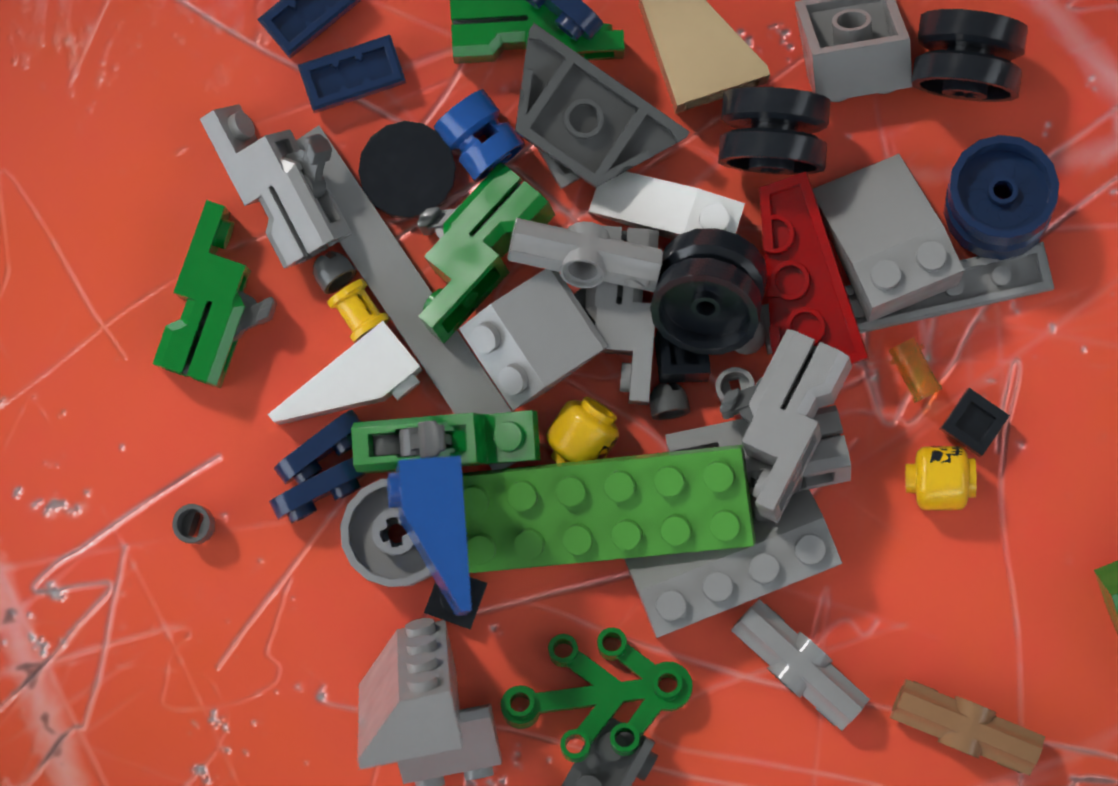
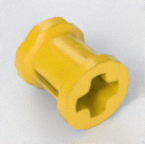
M358 279L347 285L327 301L331 309L337 308L351 329L350 338L354 343L382 321L386 324L390 320L386 312L380 313L366 293L365 288L367 284L363 279Z

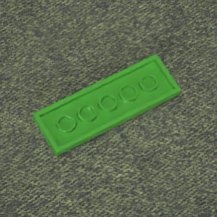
M743 444L462 473L469 573L752 547L756 543Z

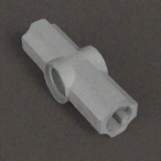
M516 218L507 259L516 263L558 271L565 282L577 288L596 287L604 281L654 292L662 265L663 251L654 247L612 239L604 227L593 222H577L566 229Z
M760 599L746 611L731 629L740 640L769 665L767 669L799 698L801 696L805 697L816 707L815 709L840 730H843L851 723L870 700L831 664L833 660L802 632L797 634L776 612Z

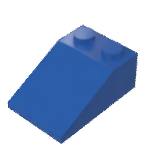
M461 456L399 460L395 469L396 473H388L389 508L398 507L401 524L456 616L467 615L472 609Z

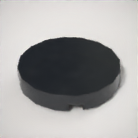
M402 121L386 125L370 137L361 152L358 173L363 191L375 208L391 217L411 219L419 218L427 208L440 207L445 203L454 188L456 166L452 150L449 149L435 130L423 123Z

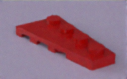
M805 171L759 187L763 248L768 275L766 289L769 301V330L772 356H774L786 330L789 329L815 339L814 346L816 347L822 342L842 351L850 357L851 365L868 360L869 356L808 173Z

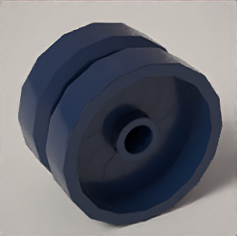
M997 135L978 140L962 152L951 171L943 212L949 232L964 249L982 258L1004 260L1023 255L1039 243L1049 226L1052 214L1056 208L1059 180L1054 164L1040 147L1020 137Z

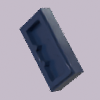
M280 0L260 16L258 21L288 58L291 59L361 0Z
M391 35L298 65L314 114L406 83Z

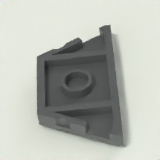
M535 23L529 29L515 133L594 188L684 140L690 133L687 129Z

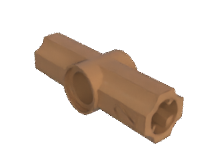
M908 679L904 680L890 715L891 719L937 737V742L978 759L980 756L997 762L1001 766L1029 776L1037 765L1045 740V736L997 717V712L958 696H955V699L939 693L935 689Z

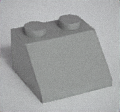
M896 0L795 1L805 67L813 93L826 96L830 99V102H841L847 98L876 93L888 94L895 90L912 87L910 37Z
M544 269L500 297L458 328L512 411L545 394L609 347L560 273L549 269Z
M486 704L460 710L463 749L397 762L403 784L415 782V786L446 785L444 776L461 772L464 773L465 781L494 775L493 766L501 765L503 761L492 705Z

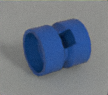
M484 89L478 90L460 101L434 125V129L450 150L459 149L461 151L459 162L475 183L485 179L500 162L504 165L508 163L525 146V143L515 133L514 128L509 122L500 123L498 121L500 110ZM484 134L487 140L481 143L478 138Z

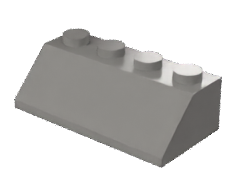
M810 490L792 494L778 523L774 521L763 522L755 519L754 507L757 498L753 496V493H750L756 540L755 545L752 547L624 559L655 637H661L843 564L826 521Z
M421 618L407 623L405 628L397 629L359 683L358 763L360 770L463 749L457 672L445 620L434 622L431 618Z

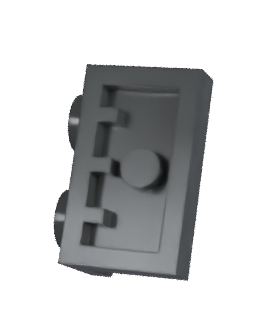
M612 717L591 744L589 756L582 762L573 763L561 786H632L636 777L645 781L658 758V755L651 751L655 742L649 737L642 735L640 746L634 754L630 756L616 754L610 744V733L616 725L622 722ZM622 732L616 737L615 741L621 747H628L633 744L635 738L631 733Z

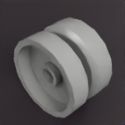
M380 479L362 488L347 504L340 524L342 549L350 565L368 581L386 587L413 586L432 575L408 534L402 536V542L400 543L390 540L389 529L395 524L401 526L402 524L399 520L398 507L389 508L387 479Z

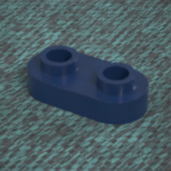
M525 0L538 10L542 5L547 7L558 17L554 21L555 24L575 41L580 36L591 40L604 25L599 16L581 0Z
M353 410L347 411L282 459L274 467V470L285 485L294 480L299 485L316 476L323 469L318 462L333 451L339 457L352 449L351 428L353 423L361 422V420Z
M350 458L270 500L269 503L278 520L288 516L291 524L316 512L317 508L314 503L332 494L334 500L337 501L359 490L361 485L358 479L363 477L365 473L357 472L353 466V458Z

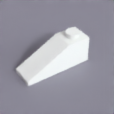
M625 171L596 187L588 213L634 228L659 231V236L673 240L682 233L704 228H718L736 234L745 203L699 188Z
M382 321L273 409L268 416L274 423L281 425L383 402L392 395L398 401L419 385L420 381L416 376L423 370L384 321Z

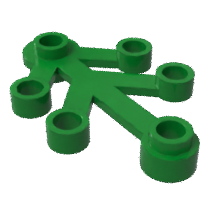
M607 628L599 634L597 639L600 655L606 660H618L640 678L639 680L621 682L580 652L577 642L572 636L559 634L549 642L548 651L551 661L559 667L569 668L591 686L535 693L533 689L527 686H514L504 693L501 699V711L504 720L510 726L517 729H525L534 725L542 713L594 707L577 729L567 731L560 741L561 752L564 758L570 762L578 763L584 761L589 756L591 744L623 703L644 700L628 723L616 725L610 733V744L613 751L621 756H630L638 750L640 738L661 711H675L688 702L692 694V679L688 671L675 662H662L655 665L627 644L626 636L620 629ZM615 637L621 641V647L616 651H608L603 647L604 641L607 638ZM562 643L570 645L573 649L572 653L565 658L558 657L554 653L555 648ZM664 678H671L675 680L677 687L672 692H663L658 687L659 682ZM518 697H524L528 699L530 704L525 711L517 712L511 707L512 701ZM622 732H628L634 736L635 740L632 745L621 747L616 743V737ZM578 738L585 743V747L580 753L574 754L566 749V745L571 739Z

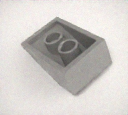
M900 154L813 188L827 233L868 323L959 285L964 272L963 266L942 222Z

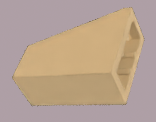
M639 0L638 5L675 114L722 99L724 91L733 88L758 87L767 84L770 77L767 64L706 0Z

